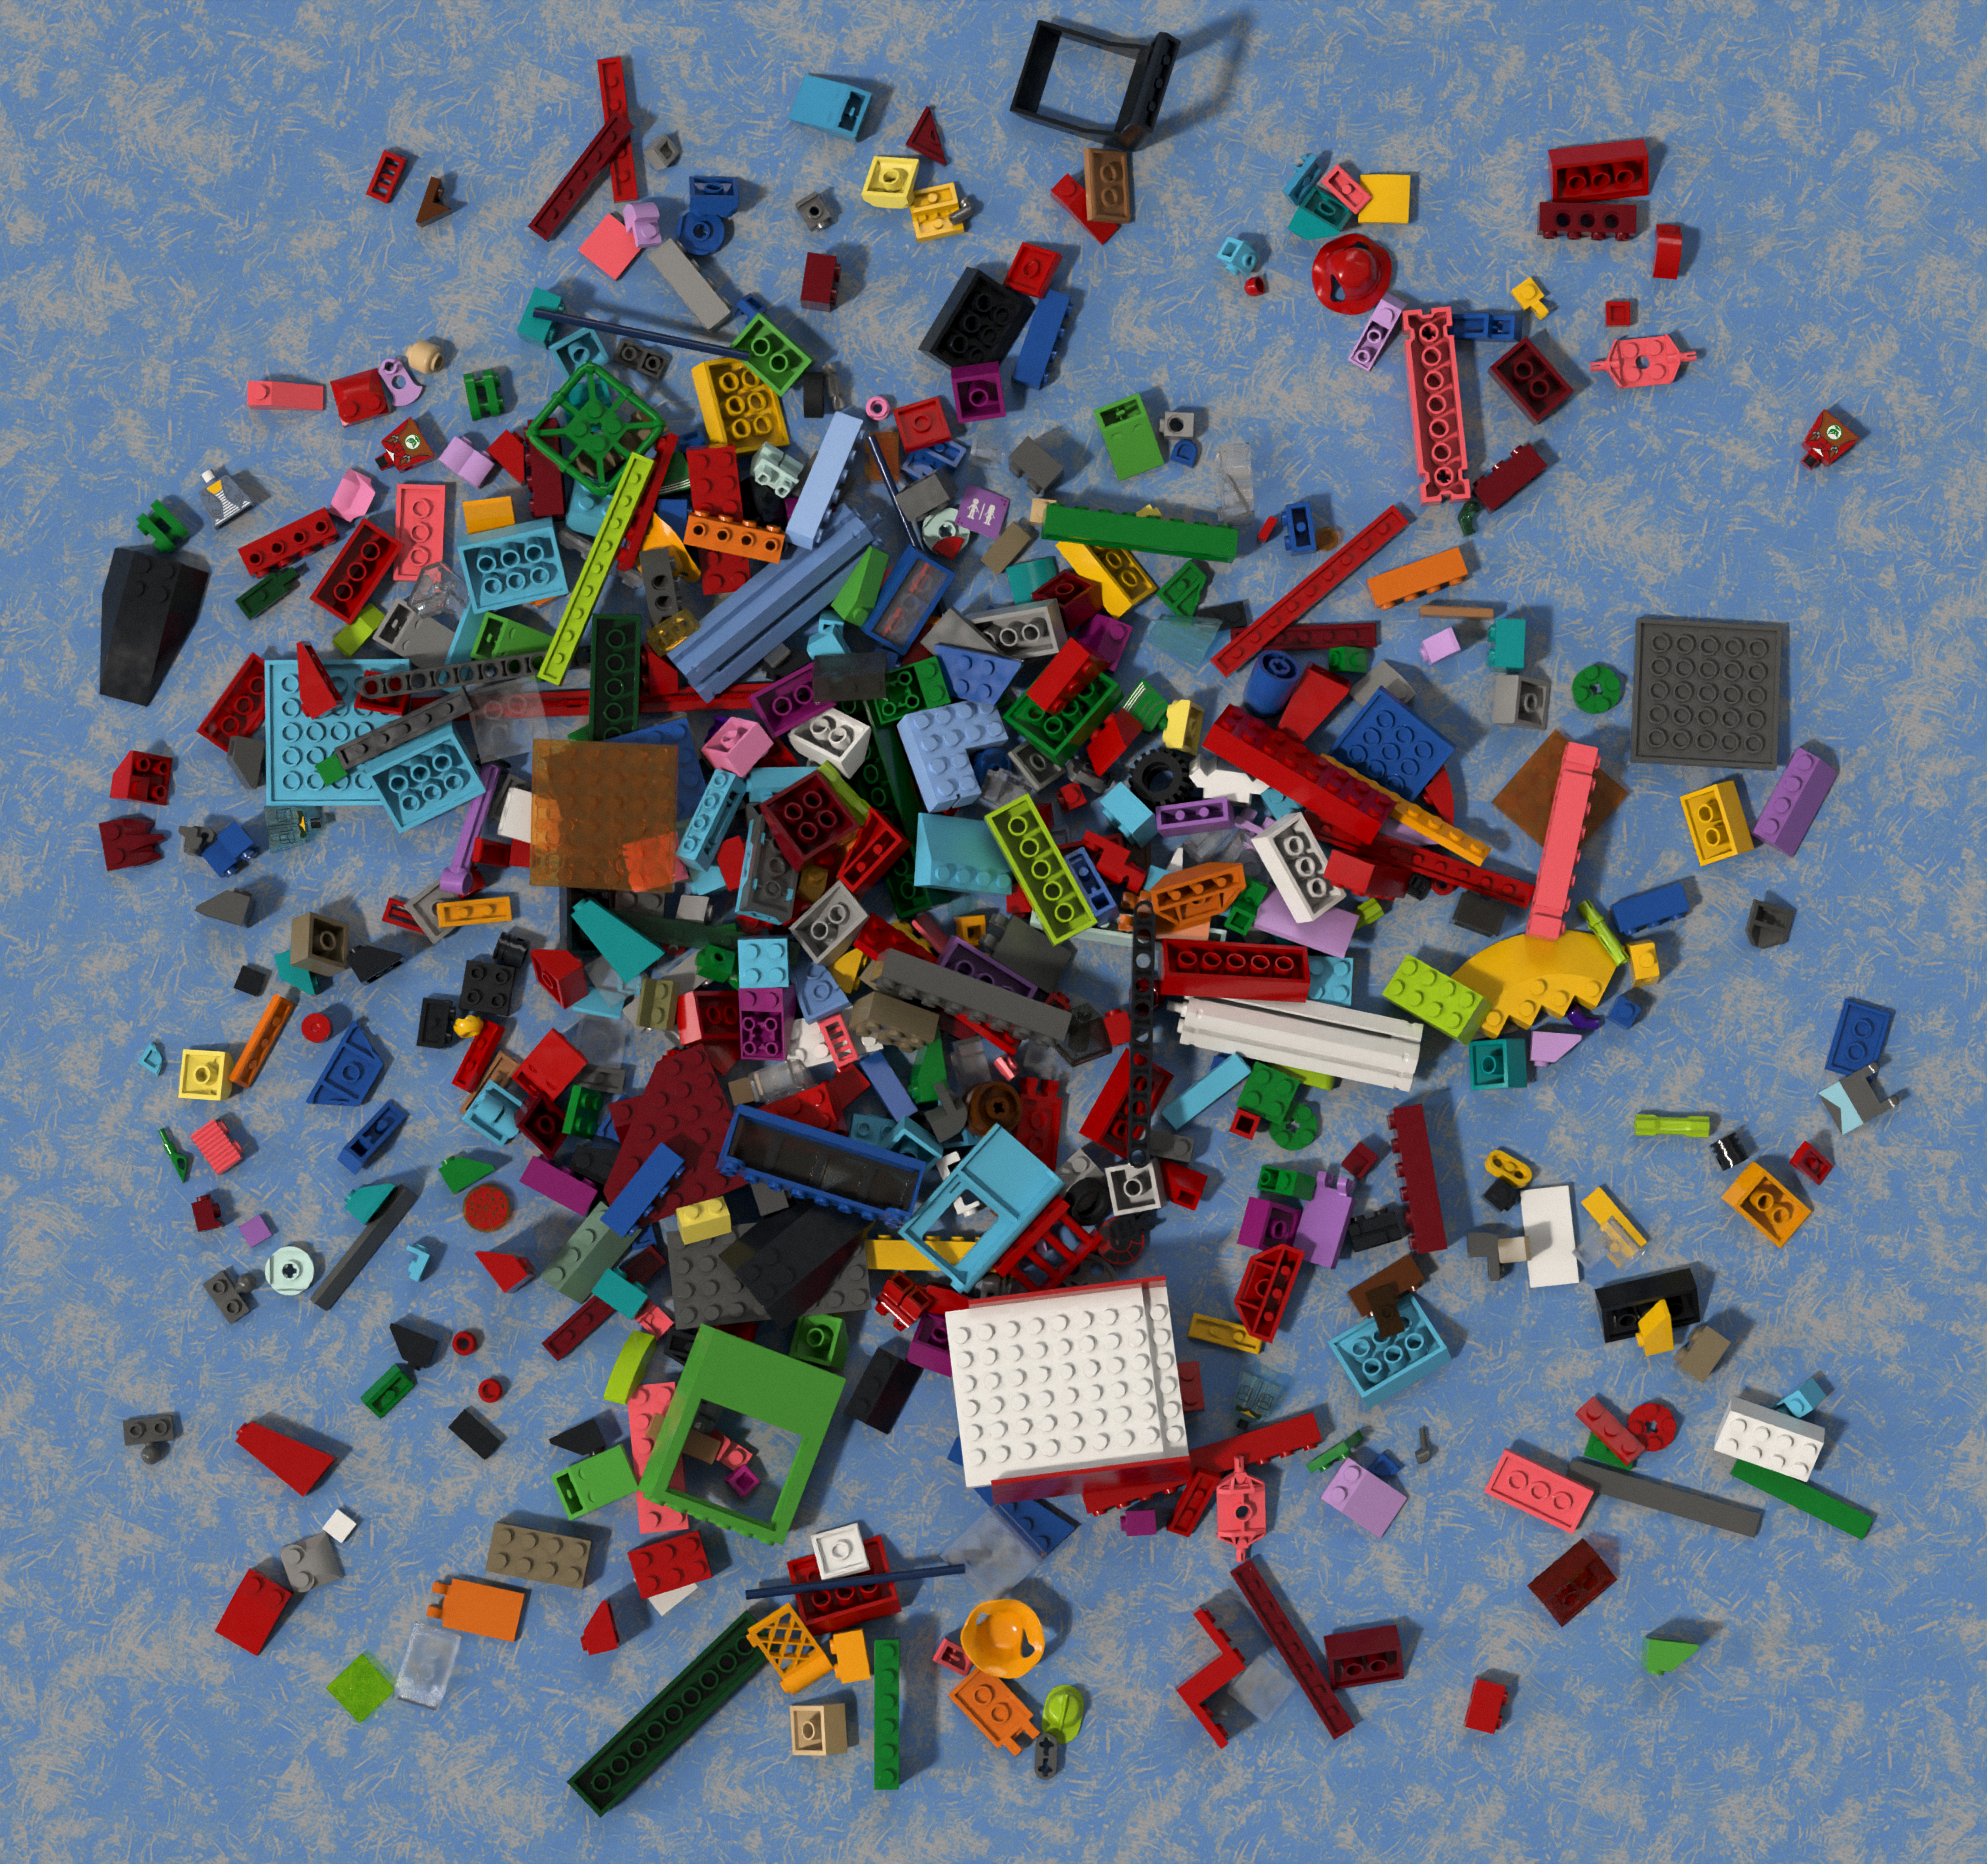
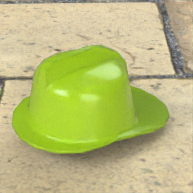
M1070 1685L1054 1687L1048 1693L1045 1700L1041 1728L1043 1733L1049 1732L1055 1735L1058 1744L1072 1741L1080 1729L1084 1699L1075 1687Z

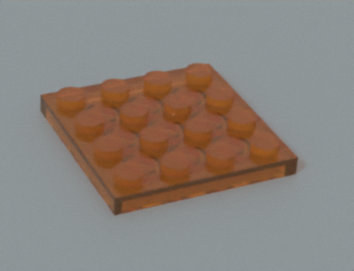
M1557 730L1551 733L1491 802L1542 848L1545 842L1564 748L1569 743ZM1600 768L1592 773V778L1596 779L1593 793L1588 795L1587 802H1591L1588 817L1583 819L1582 826H1586L1583 841L1578 842V850L1628 794Z

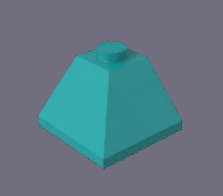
M1314 185L1298 207L1287 228L1293 231L1295 235L1306 240L1337 236L1351 218L1353 212L1339 199Z
M389 1183L362 1187L357 1191L353 1189L344 1200L347 1202L344 1208L362 1224L368 1225L399 1186Z

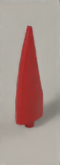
M927 1281V1285L915 1283L916 1285L914 1286V1289L918 1286L934 1300L925 1311L934 1314L945 1315L947 1311L969 1309L968 1300L979 1299L965 1292L960 1294L952 1286Z

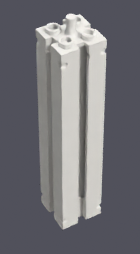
M1184 996V999H1188V1001L1183 1000L1182 1003L1168 1000L1166 1010L1178 1012L1181 1017H1184V1019L1179 1018L1177 1033H1181L1179 1042L1181 1044H1193L1195 1047L1228 1054L1237 1052L1242 1057L1392 1089L1399 1088V1090L1406 1092L1410 1090L1413 1074L1418 1063L1424 1024H1411L1405 1020L1311 1000L1301 1003Z

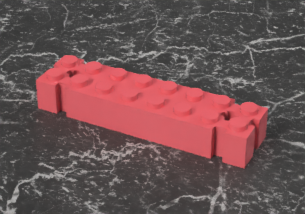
M1451 306L1431 308L1428 315H1422V309L1402 311L1400 316L1402 335L1409 336V339L1405 340L1403 347L1417 478H1423L1424 483H1420L1418 487L1420 507L1440 505L1442 498H1449V504L1469 502L1471 498L1469 479H1463L1462 474L1466 473L1468 466L1454 335L1447 334V330L1450 331L1453 326ZM1426 330L1429 331V334L1434 335L1430 340L1426 336H1422ZM1441 473L1444 474V477L1449 478L1445 483L1437 479Z
M1569 742L1564 748L1525 936L1554 942L1558 937L1563 936L1566 922L1561 919L1562 915L1569 910L1571 898L1567 897L1568 890L1573 888L1576 877L1572 870L1573 866H1576L1579 862L1581 850L1577 849L1578 842L1583 841L1586 826H1582L1583 819L1588 817L1591 802H1587L1588 795L1593 793L1596 779L1592 778V773L1599 768L1601 755L1597 754L1598 748Z

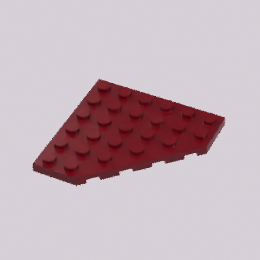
M703 1043L656 1062L603 1189L608 1204L611 1206L661 1142L667 1144L686 1160L683 1164L686 1169L678 1179L673 1177L668 1183L670 1189L662 1198L658 1196L652 1204L655 1205V1208L647 1217L642 1215L637 1222L640 1225L638 1229L676 1214L677 1208L710 1200L749 1184L744 1181L745 1177L738 1175L729 1177L721 1174V1170L716 1169V1164L733 1115ZM737 1127L728 1156L740 1159L746 1163L745 1167L754 1169Z

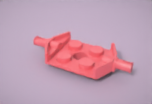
M1665 334L1664 336L1619 341L1615 339L1607 358L1603 361L1590 362L1589 365L1591 367L1590 372L1605 370L1617 388L1624 389L1671 384L1679 365L1682 362L1697 361L1696 351L1679 352L1669 335ZM1638 357H1645L1648 360L1649 366L1646 369H1640L1636 366L1635 361Z
M1234 1456V1471L1220 1479L1216 1486V1536L1218 1539L1235 1546L1237 1562H1246V1548H1248V1545L1266 1535L1265 1482L1244 1470V1456H1239V1458ZM1240 1506L1248 1507V1513L1244 1517L1236 1516V1510Z

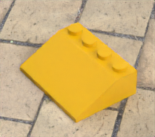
M722 358L703 361L691 369L710 444L735 442L737 458L755 454L765 441L776 448L790 445L777 393L740 360Z

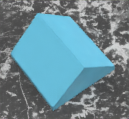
M582 328L549 346L550 352L566 381L586 361L592 360L593 363L600 366L611 362L593 329Z

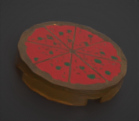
M483 1184L474 1187L468 1192L463 1201L462 1211L470 1227L479 1232L490 1233L498 1231L506 1225L511 1216V1202L508 1195L501 1188L495 1185Z

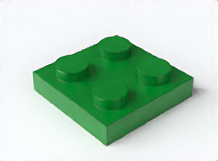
M1255 1061L1236 1106L1281 1126L1300 1081Z
M573 1085L562 1133L593 1140L598 1129L597 1120L599 1112L603 1107L604 1093Z

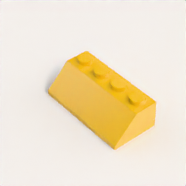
M1060 541L1055 545L1078 575L1099 585L1103 606L1115 620L1130 612L1158 589L1127 550Z

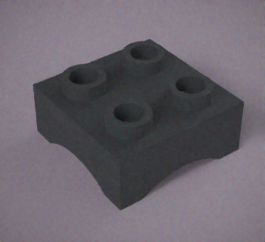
M467 960L459 1008L509 1017L516 968Z

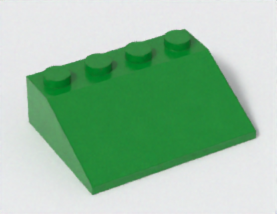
M1102 672L1056 716L1045 712L1026 694L1038 679L1037 677L1002 718L1039 752L1062 768L1125 697L1119 684Z

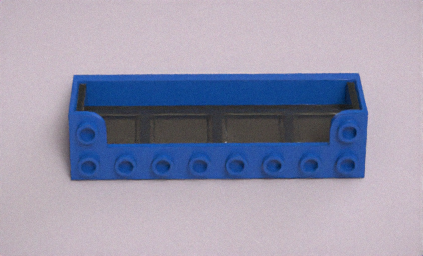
M739 1103L734 1110L716 1169L721 1170V1174L729 1177H735V1175L745 1177L744 1181L751 1184L761 1182L767 1184L771 1190L781 1192L783 1189L791 1192V1195L796 1198L805 1199V1197L815 1199L814 1202L822 1206H829L831 1204L837 1206L841 1212L849 1214L852 1211L862 1214L861 1217L870 1221L879 1219L885 1221L884 1224L889 1227L899 1228V1226L902 1227L912 1217L927 1162Z

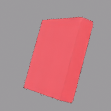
M608 213L578 251L613 280L617 281L643 248H636L634 234L627 233L626 226Z

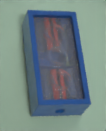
M909 543L881 587L875 607L862 627H860L861 630L868 636L905 656L956 574L946 564Z

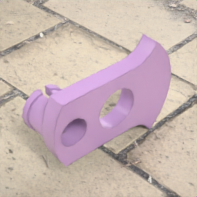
M385 359L378 372L393 395L392 406L404 407L415 402L421 395L423 386H417L413 383L399 359ZM389 364L394 365V368L391 371L386 370V367ZM397 376H402L406 379V385L402 389H396L392 385L393 379Z

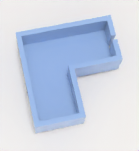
M971 700L905 714L896 725L928 814L948 810L951 806L952 808L972 804L981 794V790L968 757L976 755L977 752H983L989 747L1000 749L1008 740L997 706Z

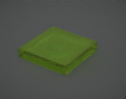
M363 1653L326 1687L358 1723H361L396 1689Z

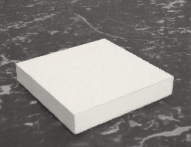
M858 1523L810 1536L822 1581L838 1579L870 1570Z

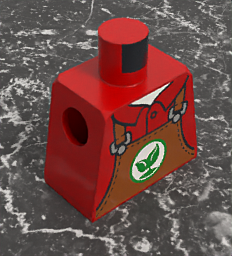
M1823 409L1801 444L1808 453L1800 462L1809 470H1812L1818 462L1827 467L1853 446L1859 437Z
M411 417L407 418L381 441L387 452L375 458L381 471L395 464L400 473L436 460L435 455Z

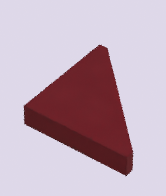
M926 106L905 146L945 167L946 160L930 107Z

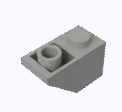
M681 895L676 923L705 929L706 923H711L714 911L713 905H710L709 897Z

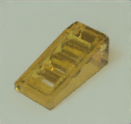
M686 608L646 631L647 642L657 655L661 657L699 629L700 624ZM683 619L688 623L687 627L681 622ZM677 626L680 631L677 632L674 627Z

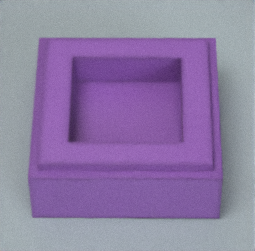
M260 1214L238 1227L251 1248L273 1235Z

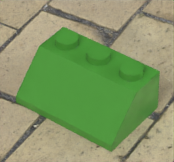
M758 312L729 346V348L748 351V361H740L780 397L784 396L804 377V372H808L817 362L810 353L764 312Z

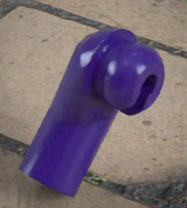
M1573 1003L1569 1005L1566 1015L1575 1028L1598 1030V1017H1585L1578 1004Z

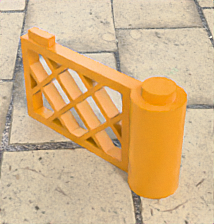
M789 1602L747 1629L749 1632L746 1635L747 1639L753 1647L757 1645L760 1647L782 1678L779 1684L786 1694L791 1692L794 1696L834 1670L830 1659ZM787 1613L791 1614L789 1623H779L781 1617ZM764 1628H771L768 1637L756 1634ZM777 1629H787L784 1638L774 1637ZM792 1630H802L800 1639L790 1638ZM772 1643L782 1644L779 1652H769ZM788 1644L797 1645L795 1653H785ZM804 1645L815 1648L807 1654H801ZM783 1659H793L789 1666L783 1670L780 1666Z

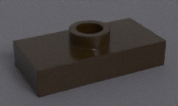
M1389 1284L1365 1292L1381 1339L1404 1332L1405 1329Z

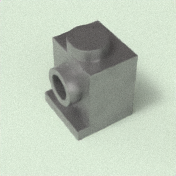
M816 191L795 203L797 211L811 232L814 230L819 232L829 226L830 223L828 221L832 220L831 215ZM816 208L819 210V213L816 216H812L810 210Z

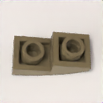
M1013 521L980 560L995 574L999 575L1032 536Z

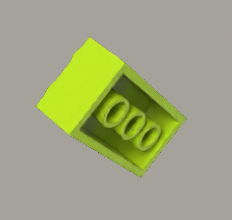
M1408 953L1382 993L1393 1005L1468 1047L1493 1007L1482 995Z

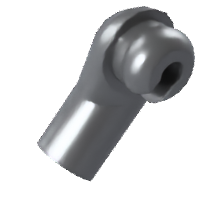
M969 196L961 198L958 201L961 208L948 216L954 226L972 215L975 203L971 201Z

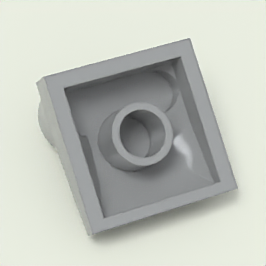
M327 1532L279 1549L285 1571L295 1595L343 1578Z

